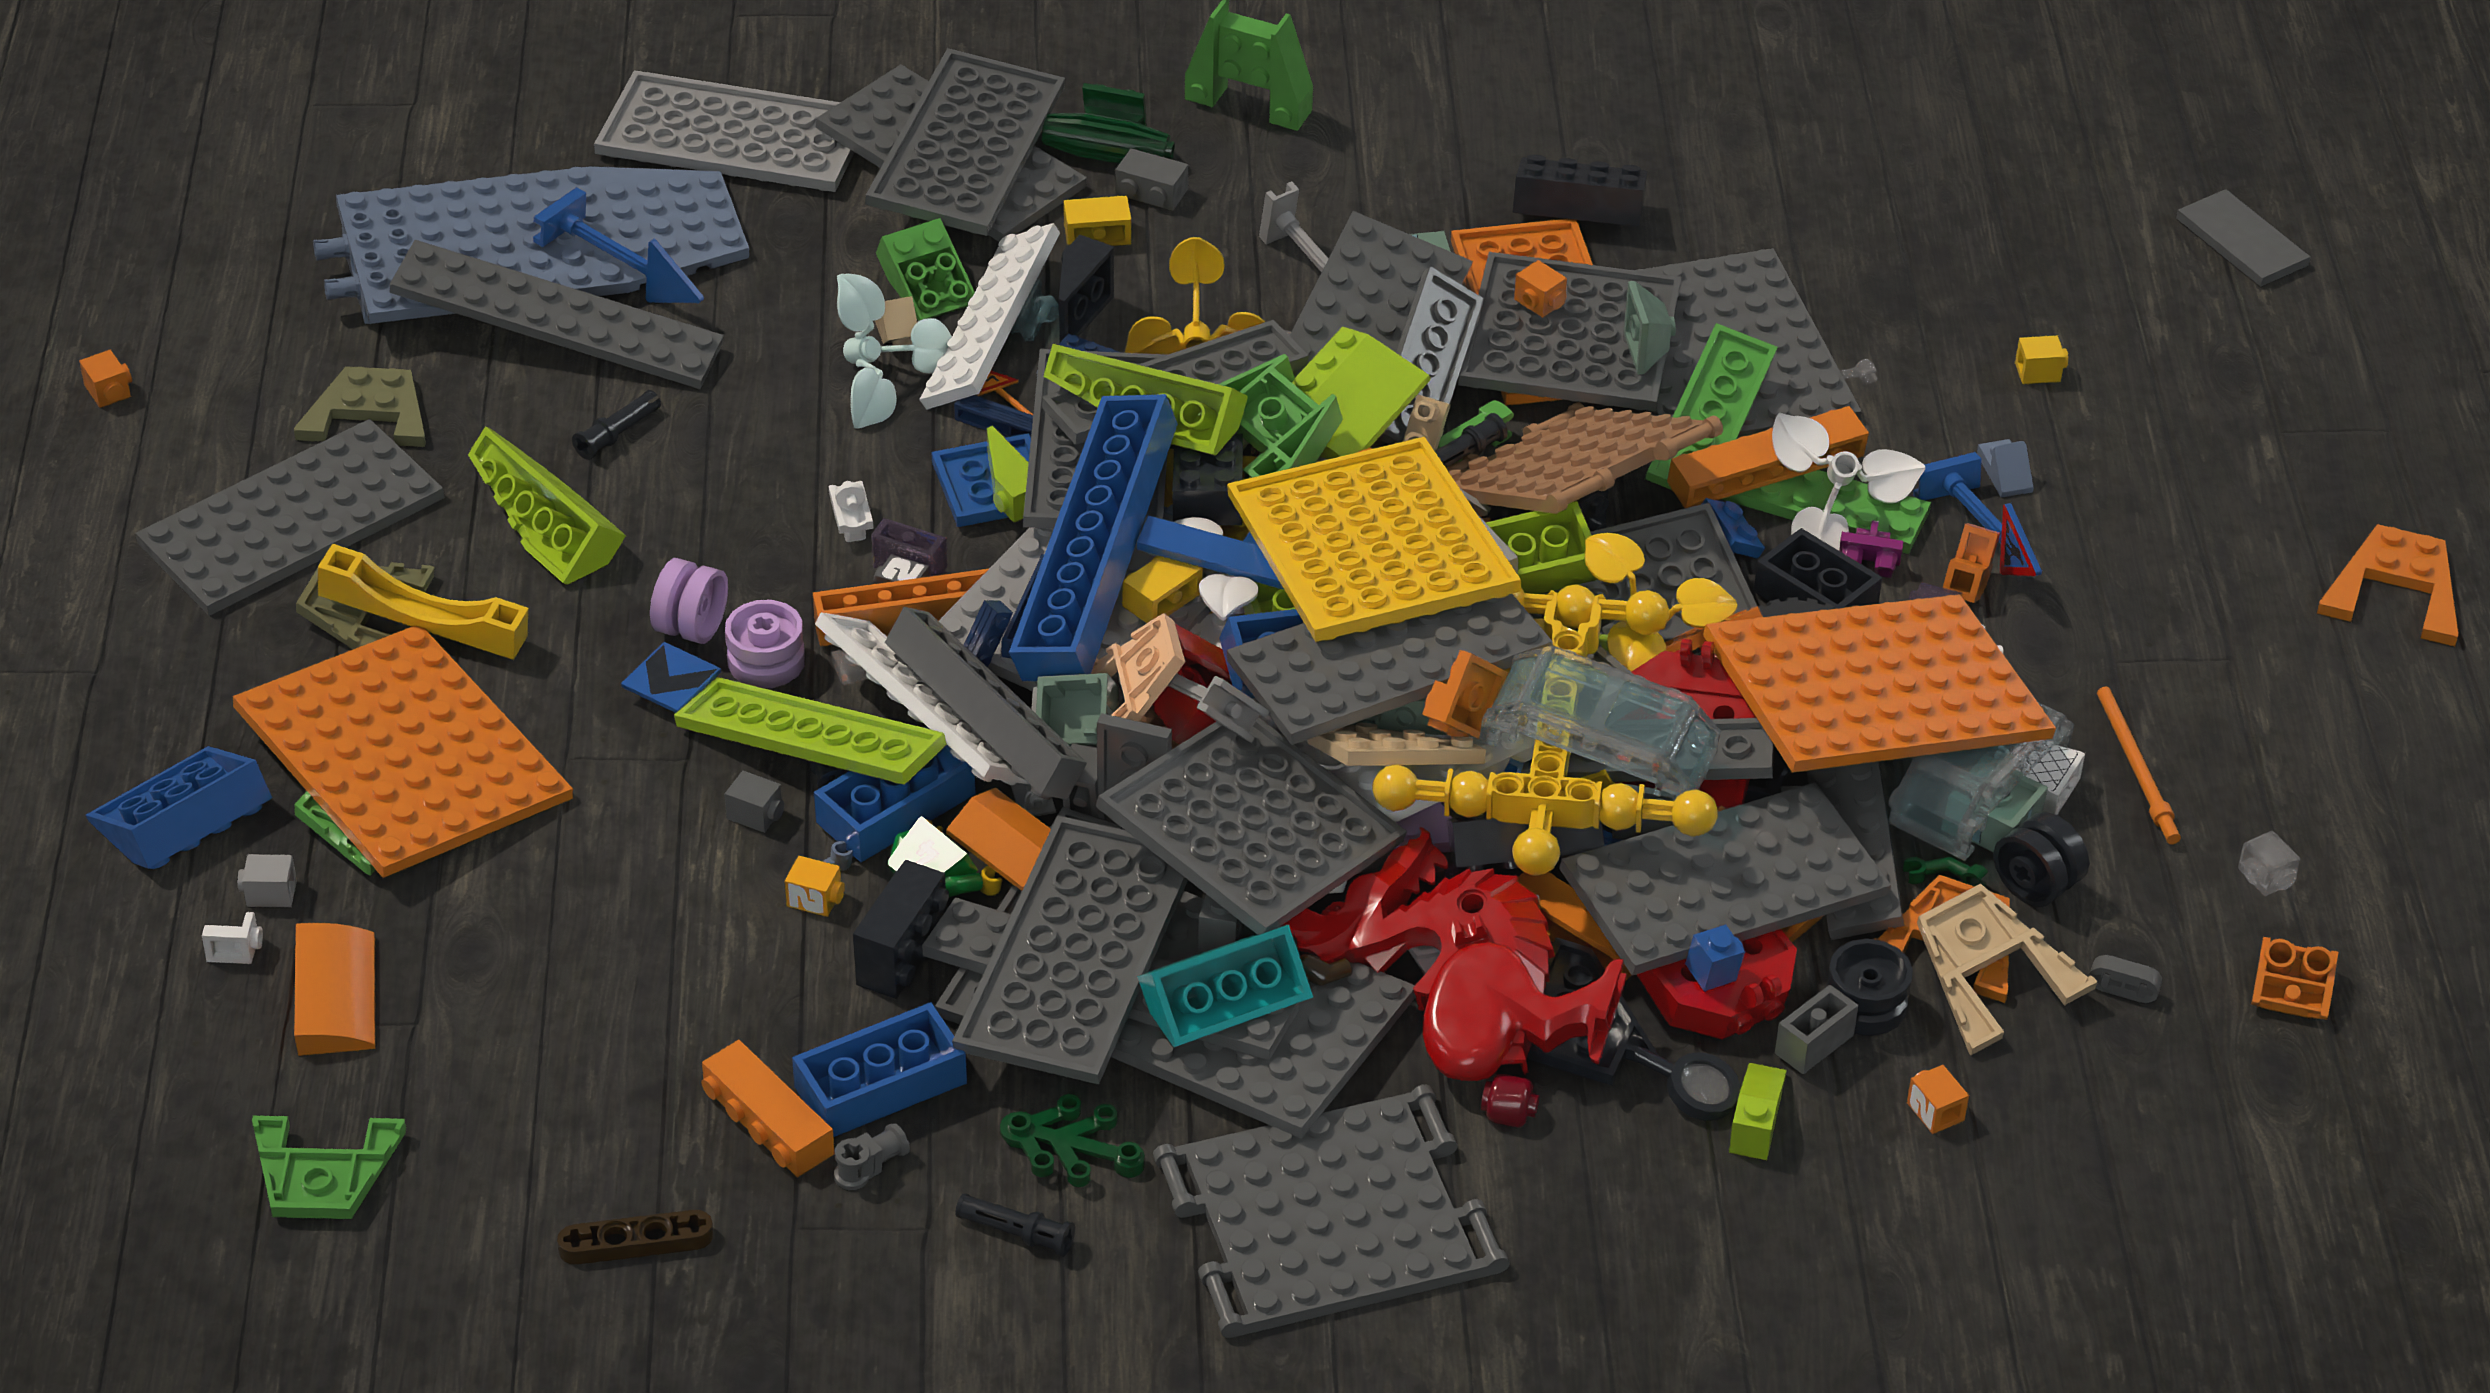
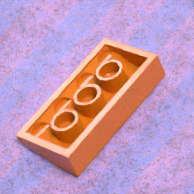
M296 924L294 1036L298 1056L375 1049L374 932L341 924Z

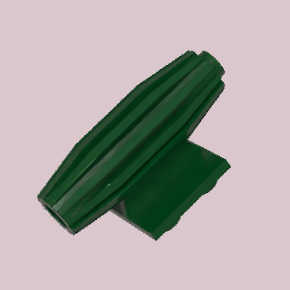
M1083 84L1085 113H1049L1045 118L1042 128V144L1078 157L1117 164L1121 163L1131 148L1171 160L1175 151V142L1170 141V134L1147 127L1145 93H1139L1130 89L1110 88L1102 84Z

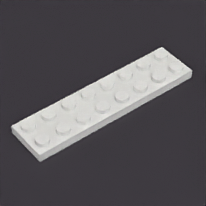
M1054 223L1042 227L1037 225L1030 228L1027 232L1017 235L1009 234L1000 240L999 247L993 258L989 261V266L984 276L979 280L978 287L973 297L969 300L966 311L958 321V326L953 336L947 342L948 348L946 353L938 360L935 371L926 383V388L920 398L926 410L980 393L1060 234Z
M820 613L815 625L826 634L824 638L829 643L842 648L846 652L845 657L850 662L864 668L867 671V678L888 690L886 694L889 698L908 708V715L924 723L931 730L943 732L946 744L952 748L950 750L951 754L959 760L967 762L973 768L972 773L987 782L996 779L1009 785H1015L1016 783L1029 784L1025 779L1016 776L1010 770L1012 766L1006 760L995 756L991 752L992 747L986 741L973 735L971 732L972 727L967 722L955 717L951 713L952 708L947 703L934 697L932 694L933 689L917 680L913 676L914 671L909 666L900 663L894 658L895 653L884 643L887 636L875 625L867 620Z

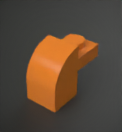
M1969 523L1965 524L1956 557L1950 560L1941 593L1946 595L1960 594L1964 600L1972 603L1980 599L1993 568L1992 560L2000 532Z

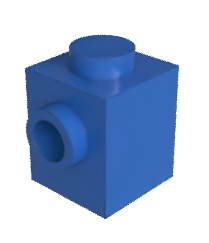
M1725 924L1694 934L1685 964L1703 991L1710 990L1737 980L1745 954L1744 947L1740 939L1734 937Z

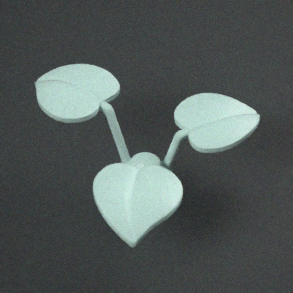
M839 274L837 275L838 314L846 328L856 331L855 337L849 338L845 342L843 353L848 362L856 364L857 367H864L855 375L851 387L854 428H863L889 418L895 409L897 399L892 382L882 379V370L871 365L869 362H874L882 352L913 351L912 364L914 368L922 373L933 374L938 360L946 353L948 348L947 342L952 336L946 326L939 320L927 318L918 321L912 328V344L881 346L874 337L866 335L874 329L873 321L880 319L884 315L885 300L882 291L873 281L861 275Z

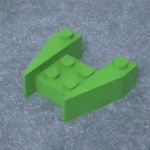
M1222 0L1209 17L1185 73V100L1213 107L1227 89L1228 78L1270 90L1269 123L1298 131L1312 111L1313 84L1291 15L1286 13L1279 24L1275 25L1229 12V0Z
M1286 354L1218 384L1233 388L1248 396L1237 433H1243V438L1256 448L1261 455L1243 469L1246 479L1316 463L1343 420L1337 397L1334 394L1318 405L1292 383L1295 378Z

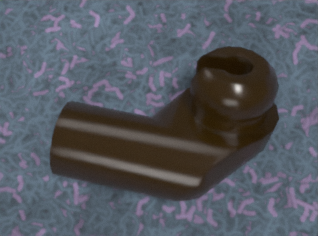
M1300 955L1307 980L1317 986L1326 985L1352 975L1351 965L1346 958L1327 963L1313 955Z

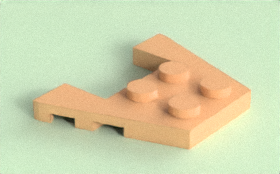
M1165 613L1132 632V640L1122 646L1114 643L1106 648V653H1108L1101 659L1096 658L1091 674L1108 673L1112 677L1115 673H1119L1125 702L1111 714L1112 716L1140 721L1185 663L1175 622Z

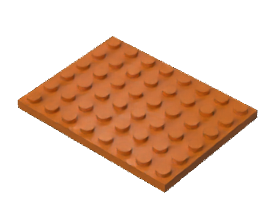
M1960 594L1724 621L1705 625L1704 638L1706 641L1714 642V653L1792 772L2053 739L2056 727Z
M412 626L233 696V707L383 878L573 799V788L428 631L422 627Z

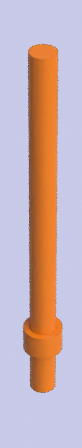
M2102 687L2097 691V695L2150 805V816L2154 824L2161 828L2167 843L2176 844L2180 841L2181 836L2173 821L2175 815L2171 806L2163 800L2109 687Z

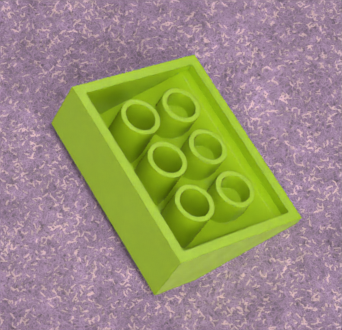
M1342 326L1296 376L1292 383L1318 405L1332 394L1337 397L1343 420L1319 456L1325 459H1333L1370 448L1431 379L1429 374L1369 334Z

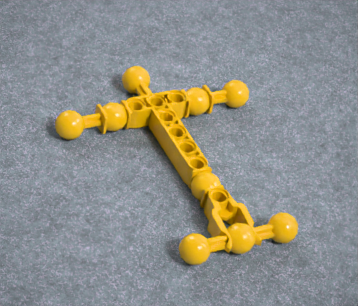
M1578 584L1566 586L1558 593L1551 590L1547 595L1524 593L1522 587L1521 592L1513 593L1514 597L1528 613L1544 614V632L1553 641V653H1550V660L1547 661L1541 673L1544 689L1530 774L1503 772L1496 775L1494 772H1490L1488 780L1484 775L1472 770L1461 772L1454 777V769L1449 768L1446 782L1417 780L1416 775L1409 768L1396 764L1386 766L1380 770L1372 784L1376 802L1383 808L1393 812L1407 809L1414 804L1415 800L1444 802V816L1448 817L1452 809L1457 814L1467 818L1480 816L1486 812V819L1489 820L1495 818L1506 823L1529 824L1528 830L1519 834L1515 840L1512 853L1516 866L1523 872L1533 876L1546 874L1554 869L1559 860L1560 847L1557 838L1551 834L1552 826L1577 829L1594 826L1595 829H1599L1601 821L1607 827L1617 831L1628 829L1636 824V833H1641L1642 819L1672 821L1674 827L1681 833L1695 837L1704 835L1712 830L1718 818L1715 800L1707 793L1697 789L1683 792L1674 801L1644 799L1645 785L1640 784L1639 793L1631 786L1623 783L1612 784L1602 790V781L1595 783L1589 779L1567 777L1578 695L1581 694L1587 682V674L1584 668L1585 660L1588 654H1594L1598 650L1601 619L1626 621L1627 625L1639 634H1656L1665 627L1670 613L1666 599L1659 593L1651 590L1639 591L1632 595L1628 601L1607 600L1603 594L1595 596L1588 588ZM1562 625H1563L1564 627H1567V628H1570V629H1569V630H1562Z

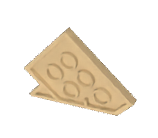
M1372 723L1347 725L1308 739L1307 742L1309 745L1347 766L1485 764L1486 749L1474 744L1473 739L1469 737H1451V739L1426 736L1425 732L1420 730H1404L1399 732L1378 729L1377 725Z

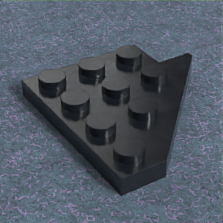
M1556 937L1552 944L1555 957L1549 959L1550 982H1546L1544 994L1551 997L1562 996L1599 979L1604 974L1605 969L1592 948ZM1621 996L1599 1064L1593 1063L1589 1057L1588 1036L1570 1038L1548 1053H1545L1532 1043L1527 1059L1613 1085L1624 1059L1634 1061L1632 1058L1638 1046L1656 1055L1658 1053Z

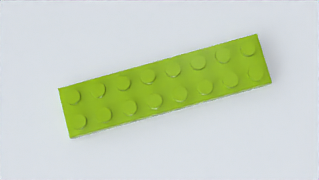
M716 677L674 714L676 725L680 728L904 785L947 745L943 732Z

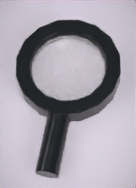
M1638 1046L1632 1060L1668 1077L1666 1086L1671 1100L1678 1109L1690 1117L1703 1121L1719 1120L1727 1116L1738 1101L1741 1089L1738 1076L1729 1064L1717 1056L1704 1052L1689 1053L1680 1057L1674 1064Z

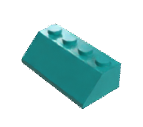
M1289 925L1278 927L1260 935L1256 934L1137 976L1150 1014L1173 1047L1313 998Z

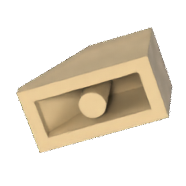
M912 296L885 301L884 315L880 319L875 320L883 344L891 342L892 345L912 344L911 331L917 323Z

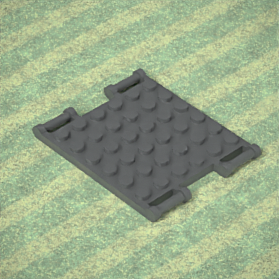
M1420 1085L1410 1093L1323 1112L1302 1139L1274 1126L1267 1125L1176 1147L1171 1144H1163L1153 1151L1155 1163L1159 1168H1162L1172 1193V1207L1175 1215L1185 1218L1205 1213L1224 1260L1223 1264L1215 1261L1207 1262L1198 1270L1201 1282L1208 1287L1220 1318L1218 1326L1223 1337L1233 1338L1495 1275L1509 1267L1510 1261L1507 1254L1499 1248L1486 1219L1487 1209L1483 1201L1473 1199L1466 1202L1462 1207L1454 1209L1435 1167L1433 1159L1453 1154L1457 1150L1458 1145L1453 1134L1447 1132L1435 1105L1436 1095L1430 1085ZM1421 1109L1434 1138L1432 1141L1424 1142L1411 1111ZM1186 1164L1198 1195L1193 1196L1187 1192L1178 1165ZM1472 1224L1485 1257L1476 1259L1462 1226ZM1232 1281L1245 1315L1240 1316L1234 1312L1223 1283Z

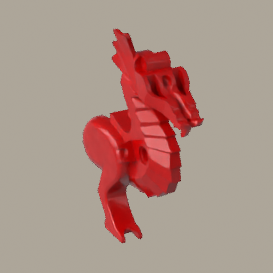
M1419 827L1420 837L1409 839L1408 844L1399 846L1391 852L1380 871L1361 875L1354 879L1347 891L1345 902H1333L1321 914L1306 908L1281 925H1289L1292 936L1297 940V949L1299 951L1315 954L1319 959L1327 963L1346 958L1351 963L1367 965L1377 973L1387 970L1411 948L1424 945L1440 950L1441 953L1413 989L1418 1009L1425 1010L1423 1039L1428 1056L1436 1069L1448 1078L1461 1081H1478L1489 1078L1499 1069L1500 1065L1520 1064L1523 1074L1529 1072L1526 1059L1532 1043L1545 1053H1548L1568 1039L1588 1036L1589 1057L1593 1063L1599 1064L1627 978L1626 973H1621L1624 959H1615L1609 963L1604 974L1599 979L1585 987L1558 997L1545 995L1546 982H1550L1549 959L1555 957L1547 934L1549 929L1548 922L1538 908L1540 905L1538 896L1519 884L1518 876L1497 875L1494 873V868L1471 872L1469 868L1451 879L1445 877L1430 893L1423 892L1410 905L1406 906L1411 894H1418L1420 892L1419 880L1425 881L1432 886L1435 885L1436 872L1434 865L1443 869L1449 868L1446 857L1433 845L1430 832L1423 827ZM1480 909L1476 913H1468L1470 910Z

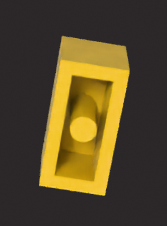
M1127 196L1064 200V228L1067 245H1071L1079 235L1111 246L1130 245L1131 215Z
M1159 555L1155 556L1148 564L1136 572L1130 573L1123 580L1122 606L1145 623L1152 621L1163 613L1169 616L1200 595L1199 583L1202 580L1203 567Z

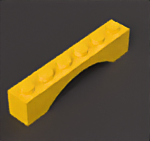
M335 544L331 545L318 566V596L409 626L422 627L430 633L512 660L515 659L528 636L529 608L497 597L481 601H458L433 596L412 588L392 577L365 554Z

